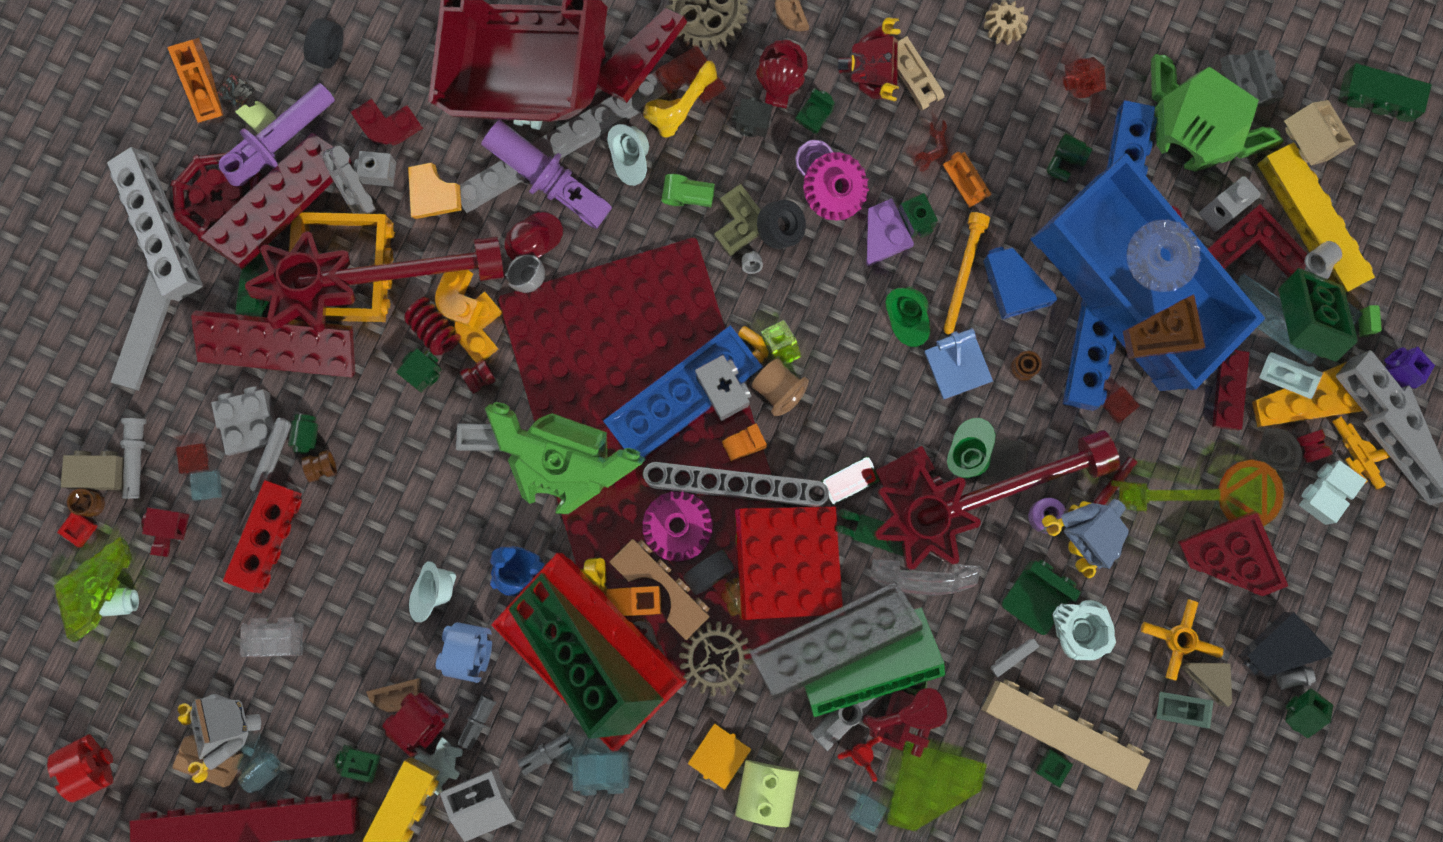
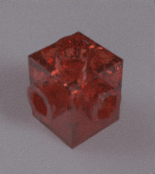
M1095 57L1088 59L1080 58L1075 60L1074 63L1065 65V76H1063L1065 90L1069 91L1076 98H1087L1093 93L1106 90L1105 66Z

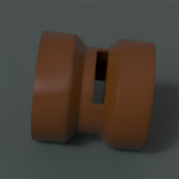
M1033 351L1020 353L1011 363V374L1020 381L1030 380L1041 370V358Z
M330 450L320 452L319 456L309 455L302 457V468L308 482L318 481L323 475L326 477L337 475L336 462Z
M79 488L69 494L67 507L75 515L95 517L102 513L105 507V499L97 491Z

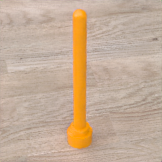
M971 212L967 224L969 225L970 235L944 325V332L946 334H951L954 331L980 234L984 233L985 229H988L990 217L982 213Z

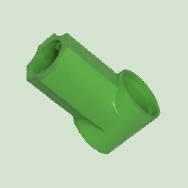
M678 174L665 175L661 201L671 206L691 204L712 207L715 184L688 180L685 176Z

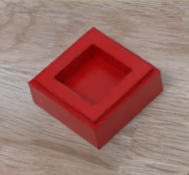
M71 512L57 533L75 546L82 548L98 525L85 516L75 515Z

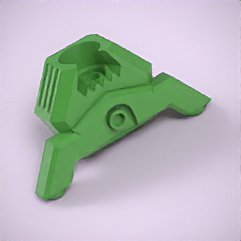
M1158 54L1152 57V99L1158 103L1155 107V116L1157 117L1155 126L1156 146L1162 154L1168 152L1171 143L1181 145L1191 152L1194 157L1184 164V169L1196 172L1231 161L1236 156L1241 159L1278 147L1284 142L1283 138L1280 137V132L1271 127H1260L1249 131L1259 100L1211 67L1198 72L1179 85L1177 84V68L1173 65L1172 59L1166 55Z
M495 402L485 408L500 450L512 454L508 462L522 498L531 504L535 502L536 493H548L562 499L555 509L558 514L571 513L600 493L603 487L608 488L640 466L645 460L644 457L640 456L639 451L632 448L618 450L607 458V432L553 413L539 418L526 431L521 429L516 414L509 410L510 407L508 405Z

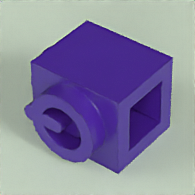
M1404 347L1399 348L1384 359L1387 364L1385 368L1401 388L1409 385L1414 389L1426 383L1435 366L1419 347L1409 350Z

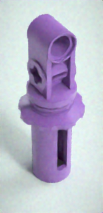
M500 119L481 143L483 147L531 182L530 185L532 184L533 186L529 191L530 194H534L538 190L543 191L544 194H547L546 198L550 201L554 198L594 229L599 227L611 211L612 207L608 202L571 176L572 171L570 169L566 170L560 166V153H557L554 158L552 156L548 157ZM577 191L579 193L578 199L570 200V193Z

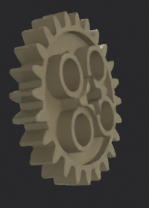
M668 0L672 5L666 6L667 9L684 16L685 19L689 15L697 16L694 21L688 22L676 38L678 40L684 38L685 46L693 42L694 50H697L701 44L706 52L711 44L715 50L718 49L719 42L726 47V39L728 37L735 41L734 31L742 33L743 30L739 23H747L746 16L743 14L749 13L748 7L745 5L748 3L747 0H728L725 4H718V0ZM714 21L721 22L717 28L709 27Z

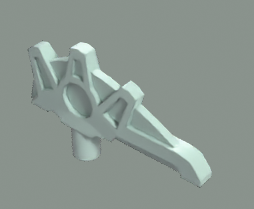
M442 737L435 753L430 755L419 749V754L414 757L440 771L436 779L439 781V785L434 792L438 795L443 791L442 785L448 778L456 780L459 777L460 772L455 769L456 757L462 756L463 750L462 748L451 746Z

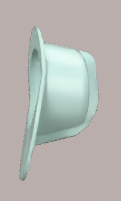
M617 124L610 129L607 138L614 168L621 181L627 185L635 186L643 181L647 172L645 156L649 150V142L646 135L636 126L629 127L624 124Z
M430 561L423 565L409 600V612L415 622L425 621L435 606L445 604L450 600L456 579L454 572L437 568Z

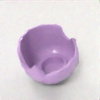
M809 140L799 147L795 161L801 175L805 177L808 168L817 158L827 153H833L828 144L819 140Z

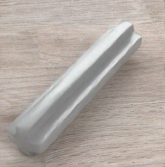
M276 419L250 485V489L253 492L259 493L264 480L270 481L291 427L290 421L286 419Z

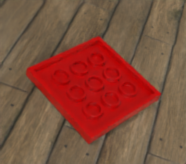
M836 507L744 508L735 510L742 620L843 614L838 532L835 531V526L837 525Z

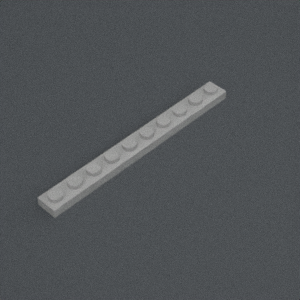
M672 61L649 74L627 103L612 96L531 144L548 157L552 156L554 158L557 153H560L561 158L606 133L613 126L621 124L642 112L647 102L655 99H664L685 87L686 81ZM501 160L460 184L461 205L465 212L468 213L526 178Z

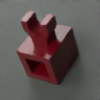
M147 507V512L142 517L141 526L143 528L142 534L155 536L150 555L169 557L170 540H184L189 514Z

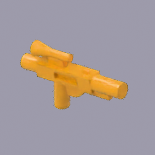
M1342 416L1333 420L1332 423L1343 438L1342 441L1354 458V461L1350 457L1345 459L1348 466L1363 478H1369L1376 490L1384 487L1386 483L1380 476V471L1375 462L1390 458L1389 454L1384 448L1376 450L1373 444L1362 440L1351 423L1347 425Z

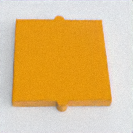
M714 723L688 764L703 774L704 779L709 778L725 790L751 751V748L736 739L734 733L729 734Z

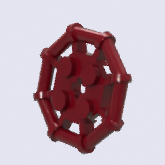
M227 153L194 155L190 164L170 184L173 188V215L176 222H180L196 235L201 242H204L201 237L244 197L245 188L250 186V190L253 189L262 178L259 171L246 184L233 186L228 182L221 170L212 169L208 171L207 165L219 164L220 159ZM200 169L202 175L192 186L186 185ZM184 191L189 192V200L191 201V206L186 209ZM223 191L221 194L223 197L222 201L216 200L213 202V195L216 192ZM199 214L205 219L204 225L201 227L190 217Z

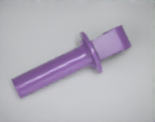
M318 83L256 136L244 128L240 130L244 140L219 161V168L228 182L233 186H242L266 165L272 169L277 167L278 164L273 158L275 157L273 153L335 102L332 94L321 83Z

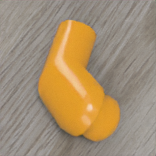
M743 326L738 336L752 345L754 348L752 354L759 363H762L765 358H768L769 354L763 338L750 328Z

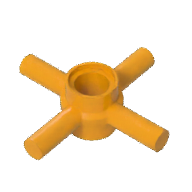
M1187 600L1181 624L1173 627L1171 630L1147 622H1143L1141 626V632L1166 640L1167 646L1173 651L1165 678L1176 681L1183 655L1189 654L1194 650L1217 658H1221L1223 655V648L1199 640L1196 632L1191 629L1198 607V602ZM1180 633H1183L1187 639L1184 647L1179 646L1177 642Z

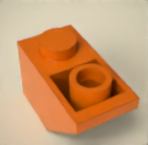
M660 586L606 589V597L623 616L662 614Z

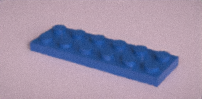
M730 325L603 420V422L624 449H635L640 452V456L645 458L712 407L709 398L695 375L696 369L724 355L727 361L730 359L733 361L738 370V374L735 377L739 384H742L763 369V366ZM720 382L718 390L724 389L726 393L729 392L730 383Z

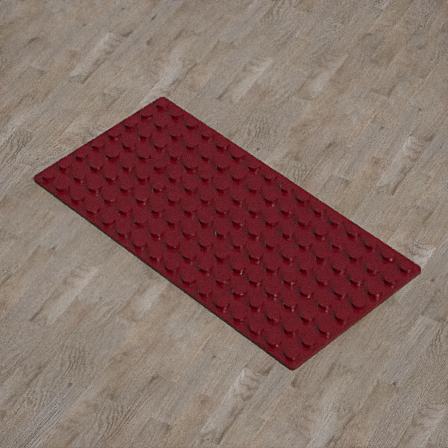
M696 238L682 240L543 282L533 292L522 293L514 291L499 297L500 307L534 422L541 417L553 413L607 432V458L618 450H624V448L603 420L725 330ZM750 405L722 421L712 406L647 455L640 466L608 488L603 487L600 493L571 513L562 514L574 559L579 569L584 570V563L587 559L603 558L606 565V583H604V586L607 589L660 586L662 614L624 617L638 628L655 649L661 651L683 677L690 670L689 667L680 669L681 664L688 662L687 658H679V654H688L689 649L682 647V643L685 642L691 645L693 641L689 638L685 640L667 621L671 610V599L667 589L660 582L650 578H641L629 582L610 561L632 539L637 543L642 540L648 546L643 534V519L646 510L660 495L677 492L650 487L643 476L644 469L648 464L661 462L771 475L764 449L738 460L730 461L722 444V441L726 438L747 429V427L755 424ZM653 469L649 473V480L652 482H659L663 478V471L660 469ZM686 472L678 473L675 478V482L681 486L688 484L690 481V475ZM707 475L702 479V485L705 488L711 489L717 484V479L712 475ZM733 478L729 481L728 487L734 492H739L743 489L744 483L741 479ZM760 481L755 485V490L760 495H766L770 492V486L767 482ZM690 493L706 505L712 518V534L707 546L697 556L685 561L666 560L653 551L649 555L655 562L661 559L671 569L668 575L675 582L680 578L689 587L683 576L690 569L718 551L723 550L735 567L729 575L700 594L695 595L691 590L687 593L694 601L699 598L709 608L706 613L710 617L700 626L703 633L707 631V622L711 623L712 630H716L718 621L721 622L722 631H726L727 625L731 624L730 634L734 635L737 630L741 631L740 636L737 637L739 642L744 638L748 639V642L742 645L743 650L751 648L752 653L744 654L745 659L819 637L821 630L816 616L742 620L735 510L744 508H782L781 503ZM557 497V501L559 504L562 499ZM682 519L671 521L670 530L672 532L679 533L684 530L685 522ZM697 631L693 633L696 638L699 636ZM713 635L708 637L717 649H724L733 644L732 641L723 636ZM701 641L694 651V666L703 662L707 657V652ZM708 646L711 651L709 654L711 658H708L709 662L703 666L716 663L721 668L723 663L721 659H724V655L729 651L716 654ZM738 651L727 657L725 661L726 666L739 662ZM709 668V669H707V670L701 672L700 674L705 673V672H709V671H712V670H715V669H714V668Z

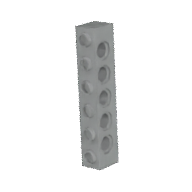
M130 147L107 162L111 171L110 176L118 188L120 201L127 210L129 223L136 232L138 245L145 254L147 267L152 272L156 281L158 293L164 298L180 301L203 287V284L149 154Z

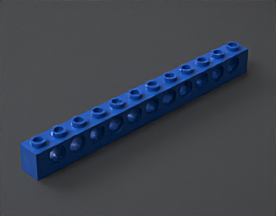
M1124 100L1117 110L1106 169L1111 167L1125 153H1129L1134 157L1135 164L1145 176L1147 175L1148 165H1145L1146 156H1149L1152 149V141L1149 138L1150 132L1154 131L1157 117L1154 116L1155 106ZM1129 129L1136 130L1139 137L1133 136ZM1082 298L1062 405L1094 411L1100 408L1101 405H1104L1107 390L1104 389L1105 379L1108 380L1112 366L1108 362L1110 354H1113L1115 350L1116 339L1113 338V333L1103 321H1099L1093 314L1092 308ZM1093 325H1098L1102 328V336L1094 333ZM1088 350H1094L1098 354V361H1093L1089 358ZM1084 375L1092 377L1094 381L1093 387H1089L1084 383Z

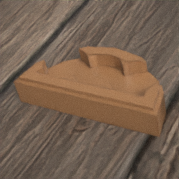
M799 0L775 1L776 16L782 25L794 31L809 30V25Z
M421 678L367 691L370 702L379 709L386 712H398L402 708L400 705L402 700L409 693L412 692L414 695L420 693Z

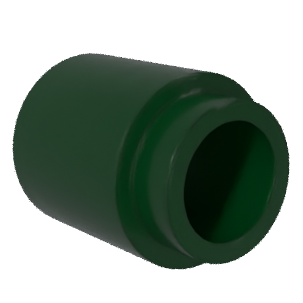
M296 414L294 420L291 421L288 447L293 448L294 453L309 454V450H315L318 432L316 417Z

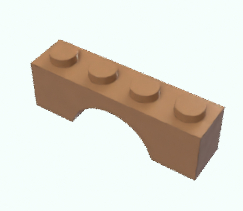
M632 539L610 563L629 582L641 578H650L660 582L667 589L671 599V610L667 621L687 640L710 617L706 613L709 608L699 598L694 601L687 594L691 589L680 578L675 582L668 575L671 569L661 559L655 562L649 554L652 550L642 540L637 543Z

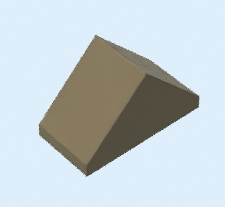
M1183 662L1180 668L1219 706L1229 707L1232 704L1230 663Z

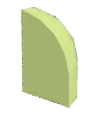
M255 101V105L252 107H248L245 104L236 111L257 134L276 119L275 115L259 101Z

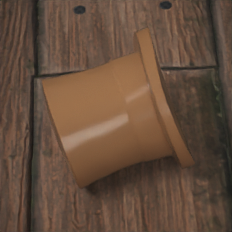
M777 358L757 375L752 383V388L770 402L773 406L771 413L774 416H780L789 412L798 404L807 389L809 379L803 377L800 380Z

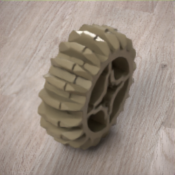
M719 621L716 624V630H712L710 622L706 623L707 631L704 633L702 628L699 627L696 630L699 636L696 638L692 634L689 637L693 641L691 645L685 642L682 643L683 648L689 649L688 654H679V658H687L688 662L681 664L680 669L689 667L690 672L684 675V678L689 679L691 676L695 678L690 686L694 688L698 682L701 683L700 693L702 694L706 691V687H711V696H715L716 688H720L722 696L726 695L725 686L727 685L730 686L733 692L736 691V686L733 683L735 680L742 685L745 683L744 679L739 676L741 672L745 675H750V670L743 668L744 664H753L752 659H745L744 654L752 653V649L747 648L743 650L742 645H745L748 639L744 638L739 642L737 637L740 636L741 631L737 630L734 635L730 634L731 624L727 625L726 631H722V623ZM713 635L723 636L732 641L733 644L724 649H717L708 637ZM701 641L707 652V657L703 662L694 666V651ZM708 646L716 654L729 651L724 655V659H721L723 661L721 666L724 671L716 663L703 666L709 662L708 658H711L709 656L711 651ZM738 651L739 664L731 676L726 668L725 661L727 657ZM709 668H714L720 673L723 681L713 682L706 680L700 673Z

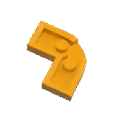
M469 270L444 273L435 294V303L438 311L454 322L473 328L483 307V303L464 296L473 273Z
M483 292L475 299L483 303V307L473 328L455 322V334H460L461 336L459 343L475 362L482 359L486 360L498 350L497 346L483 329L499 317L502 312L486 292Z

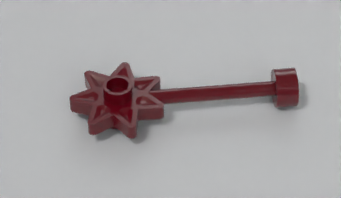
M304 232L291 252L269 245L262 246L260 250L269 271L246 282L245 288L251 298L271 302L268 321L273 329H279L300 316L316 332H322L325 329L326 306L347 305L355 302L353 290L348 285L478 269L480 281L504 278L498 237L474 239L475 252L348 268L351 262L347 251L341 250L318 254L312 234Z
M1100 430L1078 439L1079 453L962 495L966 484L964 478L959 477L936 486L925 466L922 464L915 465L912 468L907 490L882 487L878 490L879 498L892 516L874 532V537L876 540L902 541L904 566L908 570L916 569L929 552H932L948 564H957L960 558L955 534L978 528L981 524L980 519L968 513V511L1084 468L1093 478L1119 470L1120 459L1116 446L1110 435L1105 430Z

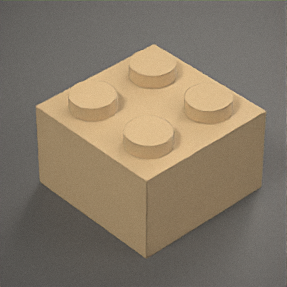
M1329 100L1311 103L1284 120L1287 125L1286 132L1293 141L1296 140L1301 148L1299 150L1300 156L1306 163L1309 162L1310 165L1326 162L1355 145Z

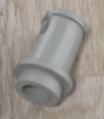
M1303 665L1299 669L1276 674L1278 685L1282 690L1300 685L1309 687L1311 683L1316 681L1311 666L1306 667Z

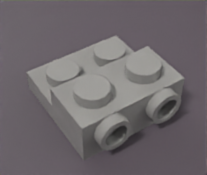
M258 386L244 389V394L235 396L234 393H225L218 396V401L211 402L216 428L221 430L226 455L230 456L266 447L276 422L270 392L264 389L260 390Z

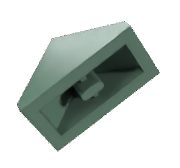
M1160 692L1156 719L1210 729L1213 701Z

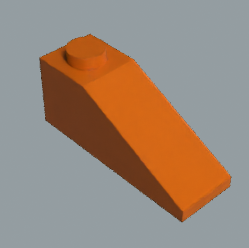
M195 38L167 47L197 122L223 116L211 68L200 39Z

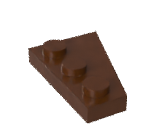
M1194 294L1124 330L1123 337L1128 359L1204 349L1205 343Z

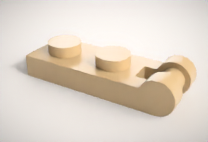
M906 36L898 41V75L913 96L917 107L922 111L929 107V103L934 100L938 102L943 99V90L909 38ZM927 86L930 91L926 94H924L921 90V88Z

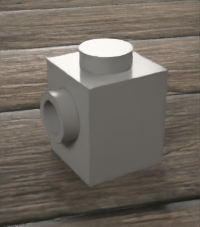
M359 151V158L354 162V170L357 172L362 184L393 187L396 161L392 155L388 153Z

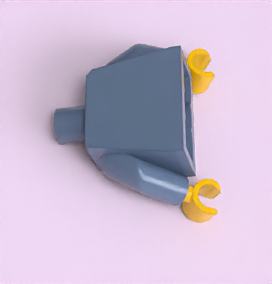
M1112 499L1108 506L1091 503L1061 515L1062 518L1058 520L1053 515L1045 516L1042 519V524L1048 527L1046 531L1049 535L1056 536L1061 532L1063 526L1066 527L1064 533L1084 556V558L1076 562L1075 566L1087 578H1092L1095 575V568L1097 567L1099 569L1102 567L1111 568L1114 560L1121 556L1122 545L1128 535V528L1120 519L1126 507L1116 499Z

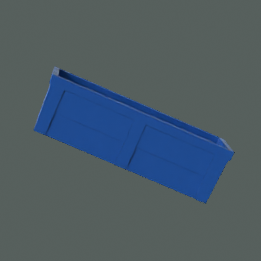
M1127 153L1121 156L1111 167L1096 176L1030 239L1038 249L1045 253L1092 308L1091 311L1098 320L1103 321L1124 347V330L1194 294L1205 348L1197 351L1134 358L1150 376L1151 382L1159 391L1177 389L1196 390L1265 320L1263 314Z

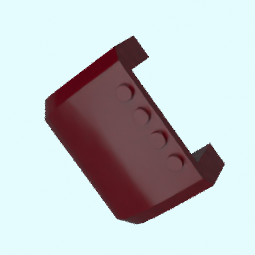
M441 0L428 102L452 117L549 122L572 118L585 109L595 95L602 58L608 7L601 0H563L562 6L488 4L484 0Z

